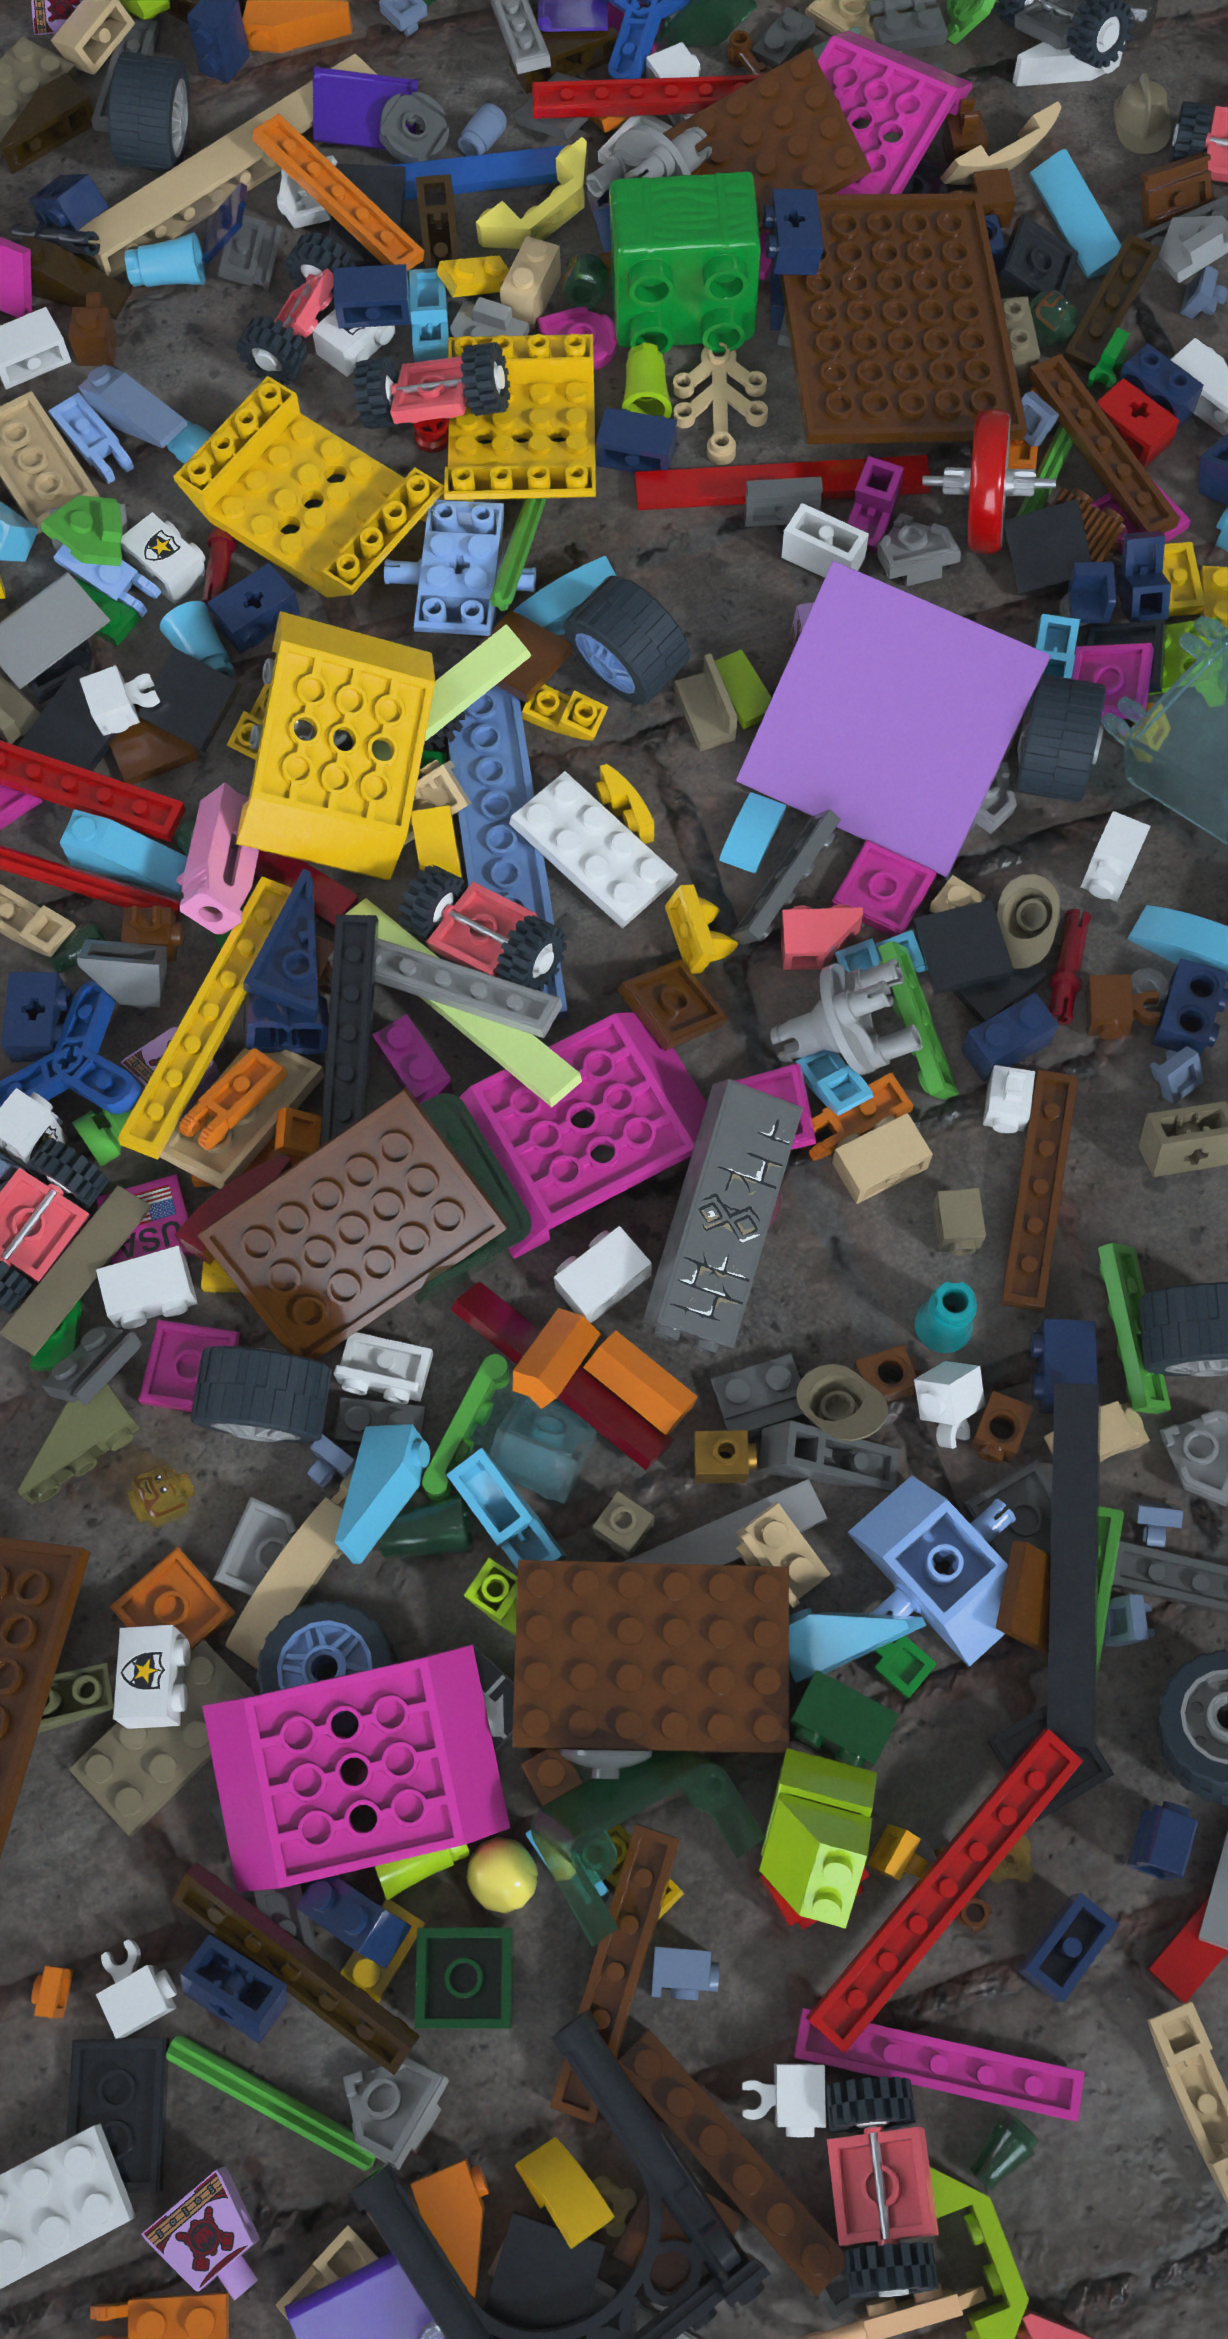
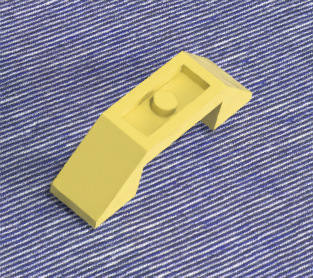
M581 137L574 144L567 145L560 151L556 157L557 180L561 185L557 186L541 204L528 209L522 219L503 201L495 207L485 210L476 221L478 243L486 248L520 249L526 236L543 241L585 208L586 190L584 185L587 181L588 168L587 141Z

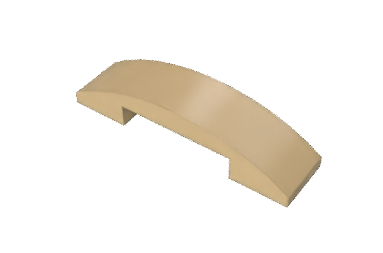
M1057 101L1034 114L1017 134L1020 138L1019 140L991 156H988L982 145H979L956 158L941 176V180L944 184L969 185L972 183L973 172L1008 168L1010 171L1033 151L1051 129L1062 108L1060 103Z
M0 884V933L35 952L51 957L75 929V924L44 905L41 908Z
M327 1497L305 1520L270 1567L242 1611L225 1644L228 1649L257 1670L259 1668V1653L264 1647L265 1638L270 1630L273 1631L278 1625V1621L285 1615L288 1616L296 1608L303 1605L332 1560L338 1559L343 1552L335 1543L343 1508Z
M1189 2001L1147 2019L1181 2112L1217 2187L1228 2205V2091L1210 2053V2050L1213 2049L1193 2002Z

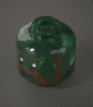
M589 253L577 254L570 258L565 265L561 281L562 296L567 303L574 308L586 307L592 309L602 302L609 280L608 269L603 260Z
M1052 290L1048 293L1041 291L1029 304L1036 337L1047 347H1051L1059 341L1062 344H1066L1078 328L1075 324L1079 313L1078 308L1058 290Z

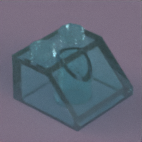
M520 1394L497 1428L489 1456L512 1484H517L537 1492L543 1498L565 1504L579 1480L598 1431L567 1405L552 1401L541 1409L529 1396Z

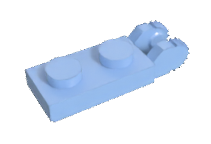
M76 393L48 410L51 420L90 466H94L97 473L107 484L115 480L111 467L103 460V458L111 453L125 472L134 469L133 462L121 447L118 438L80 393Z
M64 544L54 555V560L57 564L116 602L118 600L135 610L140 617L146 614L147 608L141 601L127 593L131 586H136L154 599H157L161 593L154 583L139 574L135 568L121 560V566L84 564L70 554L71 550Z

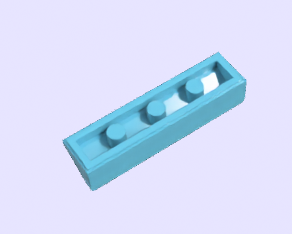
M1062 149L1032 170L1029 177L1067 245L1079 253L1076 261L1086 279H1090L1108 272L1121 248V244L1068 151Z

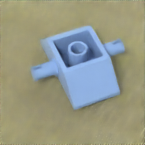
M436 500L427 512L422 558H419L418 562L385 560V584L418 585L414 632L491 635V630L496 626L498 607H492L490 597L503 562V503ZM523 568L516 590L535 592L536 568Z
M911 1475L847 1533L893 1583L896 1590L868 1614L909 1616L913 1611L920 1613L959 1658L970 1667L1005 1634L996 1629V1623L1008 1564L988 1543L1016 1520L1013 1512L1008 1509L1001 1517L995 1520L994 1517L1006 1506L1001 1500L995 1499L986 1510L969 1523L948 1499ZM933 1559L939 1563L947 1560L951 1565L947 1571L949 1575L945 1573L939 1574L934 1569L935 1562Z

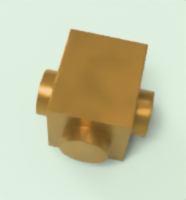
M748 1430L695 1431V1483H747L749 1470H756L757 1468L756 1444H748ZM722 1455H726V1456H729L730 1458H729V1459H724V1458H722L721 1456H722Z

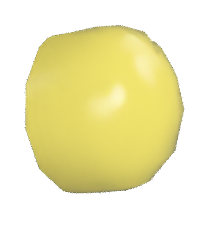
M495 1837L482 1842L469 1857L466 1877L472 1895L485 1909L506 1914L522 1908L533 1896L538 1882V1871L532 1856L522 1843L513 1839Z

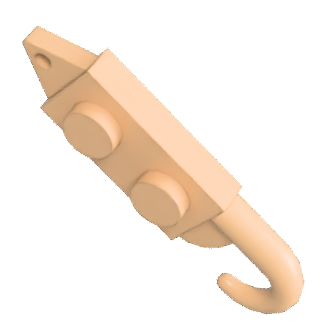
M938 2283L939 2289L923 2293H913L914 2298L895 2303L894 2297H884L870 2301L866 2304L867 2312L855 2315L856 2321L824 2332L816 2331L805 2334L797 2339H885L962 2316L963 2309L987 2299L983 2286L954 2292L948 2288L942 2290L941 2283Z

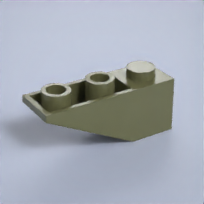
M108 1383L86 1406L82 1405L79 1400L75 1403L68 1402L65 1405L18 1489L20 1496L31 1505L37 1501L42 1503L54 1497L60 1491L62 1483L74 1475L78 1477L89 1472L96 1466V1459L110 1449L116 1451L127 1445L133 1439V1433L140 1429Z
M103 1663L55 1674L37 1734L114 1709L109 1664Z

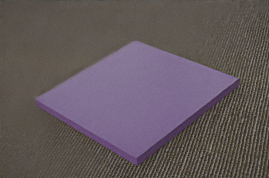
M832 561L736 781L811 816L831 809L841 819L836 827L864 840L867 839L948 877L1051 655Z

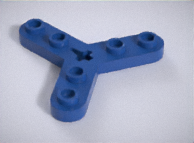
M607 0L625 14L608 65L611 78L613 80L641 79L646 67V57L650 55L661 19L699 0ZM642 1L644 4L650 5V7L641 8L639 2Z
M94 980L82 985L74 995L64 1022L62 1036L59 1037L54 1052L0 1081V1107L16 1088L28 1096L35 1092L47 1101L65 1090L71 1089L113 1114H122L135 1107L142 1094L141 1085L128 1071L98 1055L116 1000Z

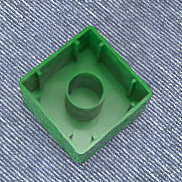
M745 171L656 178H625L611 181L609 186L611 287L613 292L615 334L618 344L625 348H632L642 343H652L657 345L658 351L662 354L669 351L672 346L703 344L712 352L725 353L726 349L720 346L719 342L726 344L727 349H730L731 352L738 349L744 341L751 339L756 330L761 253L753 174Z

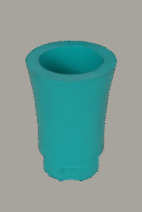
M945 1282L936 1288L930 1299L919 1308L915 1317V1330L918 1338L926 1347L939 1353H952L962 1349L970 1341L974 1329L973 1319L977 1311L975 1293L970 1286L964 1282Z

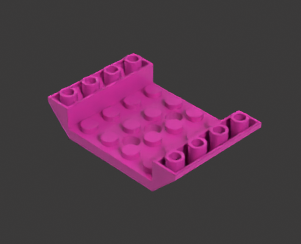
M850 30L832 35L817 61L872 172L834 194H902L947 114L957 115L960 99L968 96L973 83ZM859 119H865L870 122L869 126L864 129H857L852 126V123ZM891 132L898 133L902 137L899 141L893 143L883 139L885 135Z
M634 1012L615 1013L549 1046L552 1051L576 1069L582 1079L580 1084L553 1107H550L509 1071L504 1069L470 1086L437 1119V1124L453 1151L508 1223V1228L499 1235L513 1260L550 1241V1229L692 1156L707 1102L674 1048L664 1051ZM582 1111L592 1114L595 1118L593 1124L584 1129L574 1126L571 1122L572 1117ZM605 1145L610 1147L615 1155L609 1162L599 1163L591 1157L593 1149Z
M473 1644L428 1654V1656L202 1706L237 1892L279 1889L466 1845L510 1828ZM340 1711H350L358 1719V1730L350 1737H340L333 1731V1716ZM357 1757L362 1759L367 1765L368 1775L359 1784H350L341 1775V1766L349 1758ZM359 1805L371 1806L377 1814L376 1825L368 1831L357 1830L351 1824L350 1813Z

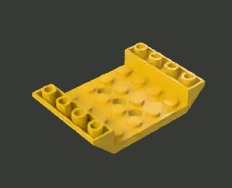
M593 334L449 337L448 358L462 356V353H464L463 349L466 346L492 342L499 344V347L503 350L502 356H505L506 359L505 368H508L509 372L507 380L510 381V388H508L510 400H508L509 406L506 408V412L475 416V414L471 413V408L466 405L464 415L449 419L448 467H445L444 479L445 500L596 498ZM555 438H563V439H566L565 441H562V442H554V441H551V440H553V439H555ZM485 439L492 440L491 443L487 444L479 443V441ZM518 439H528V440H529L528 442H525V443L515 442V441L518 440Z
M269 376L257 386L173 476L174 481L210 523L226 531L230 536L325 597L353 595L444 492L443 484L414 467L404 478L300 413L297 394ZM335 474L346 477L342 482L330 483L327 481L330 476ZM309 500H324L323 504L318 508L309 509L304 506ZM287 525H296L300 528L296 533L284 534L281 532L282 528Z
M280 611L272 652H276L250 795L249 800L242 806L235 844L389 881L408 834L435 687L432 653ZM305 720L313 726L314 737L312 740L303 741L296 736L294 732L296 721ZM343 730L350 734L353 740L351 750L342 751L335 746L333 742L335 731ZM382 740L389 745L391 749L389 760L381 761L373 755L372 744L374 741Z

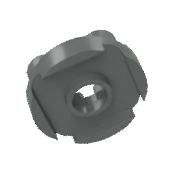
M412 92L411 95L401 96V93L394 95L385 104L379 122L380 143L386 147L392 156L404 163L436 160L442 154L449 137V127L447 128L445 120L446 114L436 100L424 93ZM415 122L418 123L421 134L410 133L405 124L407 123L412 126Z

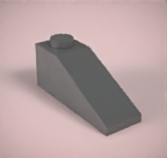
M790 1420L762 1429L758 1470L794 1480L805 1481L809 1479L810 1482L891 1493L896 1490L899 1449L862 1439L855 1441L837 1440L820 1428Z

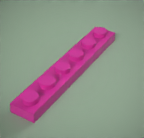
M802 2008L794 2058L877 2077L887 2076L891 2078L895 2076L909 2078L912 2085L1075 2122L1079 2120L1084 2071L871 2023L864 2029L847 2052L843 2054L805 2018L811 2010Z

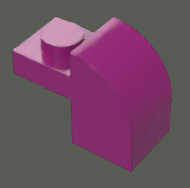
M870 456L867 458L855 489V504L847 524L869 533L866 550L877 553V545L883 538L887 526H890L903 483L904 467Z

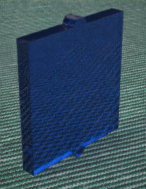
M242 182L207 221L202 261L207 264L242 227L244 209L247 205L245 202L247 185Z

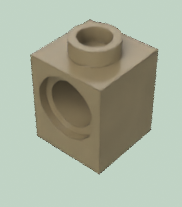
M979 1188L938 1191L932 1208L939 1252L951 1251V1254L954 1256H964L976 1252V1249L981 1248L986 1237Z
M618 1491L594 1524L593 1536L624 1559H631L654 1527V1515Z

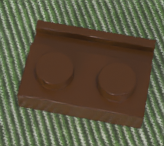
M1200 152L1140 174L1144 184V189L1141 190L1144 226L1150 229L1172 220V217H1179L1212 202L1211 171L1208 170V161L1211 160L1210 154Z

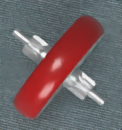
M985 409L977 414L971 468L946 467L944 469V476H923V486H943V493L948 495H969L968 547L977 554H993L1001 549L1006 496H1033L1035 488H1056V479L1035 478L1036 471L1034 469H1008L1010 414L1002 409Z

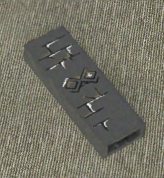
M730 1079L712 1085L642 1321L643 1324L655 1327L654 1335L672 1341H679L680 1336L693 1340L692 1348L710 1354H717L718 1349H734L803 1107Z

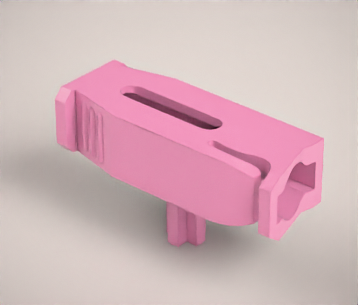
M223 783L200 800L185 871L176 879V882L182 886L181 892L184 894V898L180 903V912L214 934L222 935L242 921V911L240 908L252 888L259 853L257 849L235 844L242 806L249 800V797L236 792L227 783Z

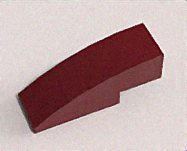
M281 1155L262 1163L238 1176L214 1193L189 1217L175 1234L182 1248L211 1265L215 1258L197 1236L199 1232L293 1166L291 1159Z

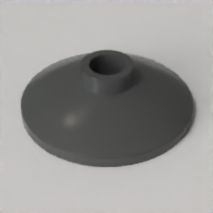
M560 1749L559 1755L578 1765L591 1768V1778L619 1779V1769L633 1766L652 1757V1750Z

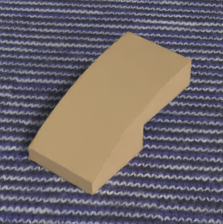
M347 2225L275 2306L288 2320L284 2306L322 2289L379 2258Z

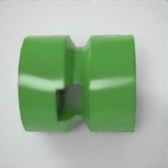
M103 1108L100 1113L91 1110L72 1122L101 1167L121 1155L122 1146L119 1145L118 1136L132 1110L122 1114H113Z

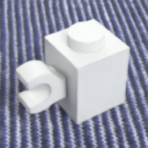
M115 665L80 678L91 715L103 736L123 732L128 727L140 723L134 704L149 708L156 706L160 702L155 690L143 693L145 689L155 686L149 674L139 675L134 680L126 683Z
M994 1065L987 1085L983 1126L993 1127L995 1131L1000 1133L1024 1131L1031 1113L1035 1071Z
M944 1361L914 1379L920 1420L939 1423L936 1433L938 1445L954 1449L957 1447L955 1438L962 1440L970 1439V1427L966 1418L984 1408L986 1404L980 1366Z
M131 1939L123 1942L128 1951V1959L124 1964H116L111 1952H105L101 1955L103 1967L112 1975L115 1984L99 1992L96 1996L116 2039L126 2038L176 2009L172 1997L177 1995V1991L169 1973L165 1969L159 1972L157 1965H146L136 1971L140 1962L141 1952L137 1943Z
M774 2063V2084H764L757 2080L742 2082L743 2090H756L761 2096V2103L756 2109H742L743 2117L751 2120L760 2119L767 2114L772 2106H775V2125L777 2127H786L787 2137H815V2127L826 2128L825 2065Z

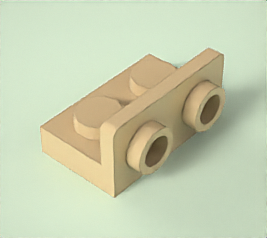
M435 760L419 770L421 779L417 780L412 811L450 805L452 815L471 804L468 796L451 771L455 768L452 761L441 765L438 760ZM411 817L404 845L415 839Z
M777 1502L773 1503L734 1533L741 1543L735 1549L748 1566L789 1567V1607L792 1609L800 1604L799 1598L830 1575V1572Z

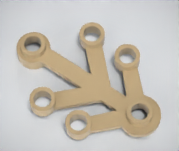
M719 342V345L726 349L725 353L712 352V350L704 347L701 352V363L690 373H679L673 378L674 395L685 399L693 395L694 388L712 375V384L690 403L681 402L674 407L673 419L677 420L678 427L689 428L694 424L695 418L713 404L714 434L707 442V457L716 465H727L734 460L736 455V442L728 433L727 403L746 417L747 423L751 426H762L767 422L768 418L767 405L762 401L751 402L727 383V374L745 386L746 393L752 397L762 396L766 392L767 378L760 371L749 372L736 362V351L730 352L726 344ZM756 382L760 383V385L754 386L751 383ZM681 384H687V385H689V386H687V387H680L679 385H681ZM753 412H760V413H762V414H761V415H753L752 413H753ZM685 413V414H688L689 416H687V417H681V416H679V415Z

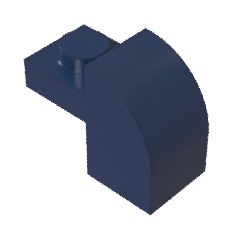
M1162 531L1124 534L1122 565H1117V587L1122 611L1129 622L1158 619L1168 620L1171 583L1162 573L1165 535Z

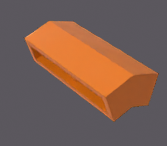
M558 1308L513 1370L512 1391L529 1396L541 1409L558 1398L601 1333L583 1315Z
M617 1330L598 1347L583 1367L665 1435H669L674 1431L680 1421L692 1410L698 1398L696 1394Z

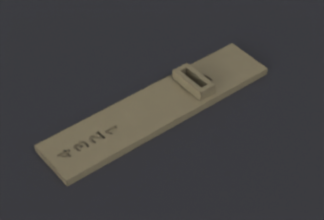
M117 1186L1 1330L0 1334L35 1356L98 1277L96 1269L103 1268L109 1263L151 1210V1205L122 1187Z

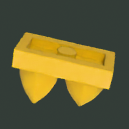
M694 884L680 885L666 903L665 909L683 963L692 974H701L710 962L729 956L737 948L739 942L725 934L709 931L708 924L715 920L720 909L710 901L698 897Z

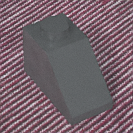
M85 940L77 957V964L119 1004L132 1005L138 1009L161 1007L167 990L166 946Z

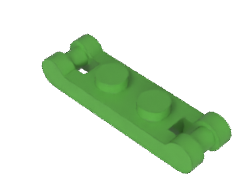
M491 1354L482 1362L423 1476V1488L432 1502L443 1503L450 1497L452 1490L447 1474L458 1463L461 1464L469 1458L474 1446V1441L470 1438L477 1425L483 1427L488 1421L494 1407V1403L490 1402L495 1390L502 1389L509 1383L508 1364L501 1355Z

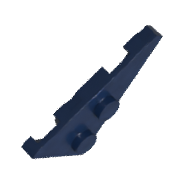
M303 869L248 972L243 985L244 990L317 1018L319 1014L314 885L311 872Z

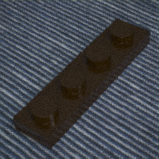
M1128 233L1064 352L1063 357L1066 361L1089 372L1098 365L1105 348L1117 327L1120 328L1158 258L1161 247Z

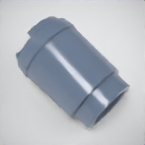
M491 103L484 104L477 109L458 139V146L465 156L483 155L490 150L499 137L503 135L507 127V118L504 112L498 106Z

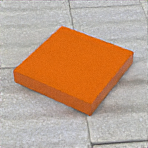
M179 1547L175 1548L109 1606L126 1627L175 1626L188 1639L191 1651L203 1639L206 1641L236 1614Z

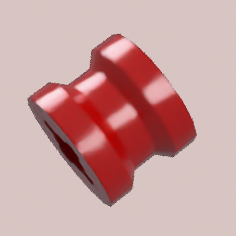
M438 418L413 423L417 446L424 452L429 453L444 450L448 446L449 420L447 418Z

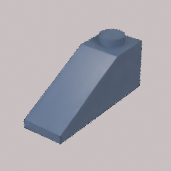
M105 364L92 370L88 375V379L78 387L87 403L107 426L160 448H164L188 426L182 416L127 373Z

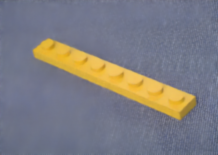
M261 876L242 911L241 923L235 926L229 934L118 1136L119 1145L157 1160L159 1159L240 1009L245 995L248 994L244 990L243 982L293 888Z

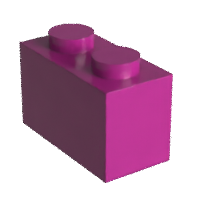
M407 1014L372 1035L377 1054L401 1090L405 1087L409 1090L425 1113L454 1096L450 1076Z

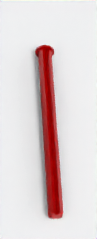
M0 845L1 870L123 908H131L132 906H137L138 908H153V906H159L160 908L171 907L177 920L181 914V902L177 899Z

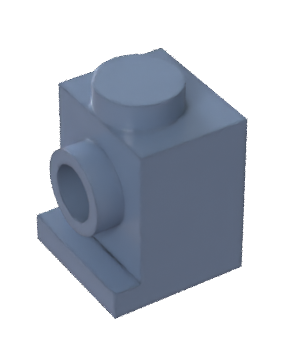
M666 1947L654 1948L651 1997H661L662 1987L671 1988L670 1998L698 2000L699 1991L718 1992L719 1962H711V1951Z

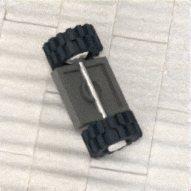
M997 0L1001 4L996 6V10L1000 13V21L1004 22L1005 25L1028 34L1033 38H1037L1053 46L1055 49L1062 50L1071 47L1069 50L1071 55L1098 69H1101L1102 66L1105 68L1109 67L1110 60L1116 62L1119 59L1118 51L1124 53L1127 47L1123 44L1125 40L1130 41L1132 34L1128 33V29L1134 26V21L1130 20L1133 12L1129 9L1130 6L1121 0Z

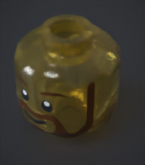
M162 1464L136 1475L132 1480V1489L126 1491L130 1506L138 1523L146 1522L148 1526L154 1529L185 1517L190 1509L188 1498L195 1496V1491L187 1472L178 1474L175 1468L169 1464Z

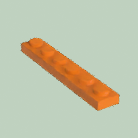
M280 114L275 115L253 129L252 141L383 265L406 264L407 271L423 261L424 250Z

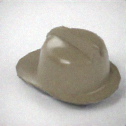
M1142 73L1139 80L1130 83L1122 95L1116 99L1113 112L1119 142L1126 150L1134 154L1147 156L1156 154L1167 146L1171 139L1172 129L1168 108V94L1164 86L1156 81L1149 80L1147 73Z
M1036 874L1021 875L1010 881L1002 891L996 915L1014 969L1029 968L1039 963L1048 954L1060 921V896L1055 885L1046 877Z
M822 1365L807 1372L799 1382L796 1391L797 1403L803 1414L817 1428H820L837 1440L855 1441L867 1438L881 1428L889 1412L887 1400L881 1392L856 1372L842 1365Z

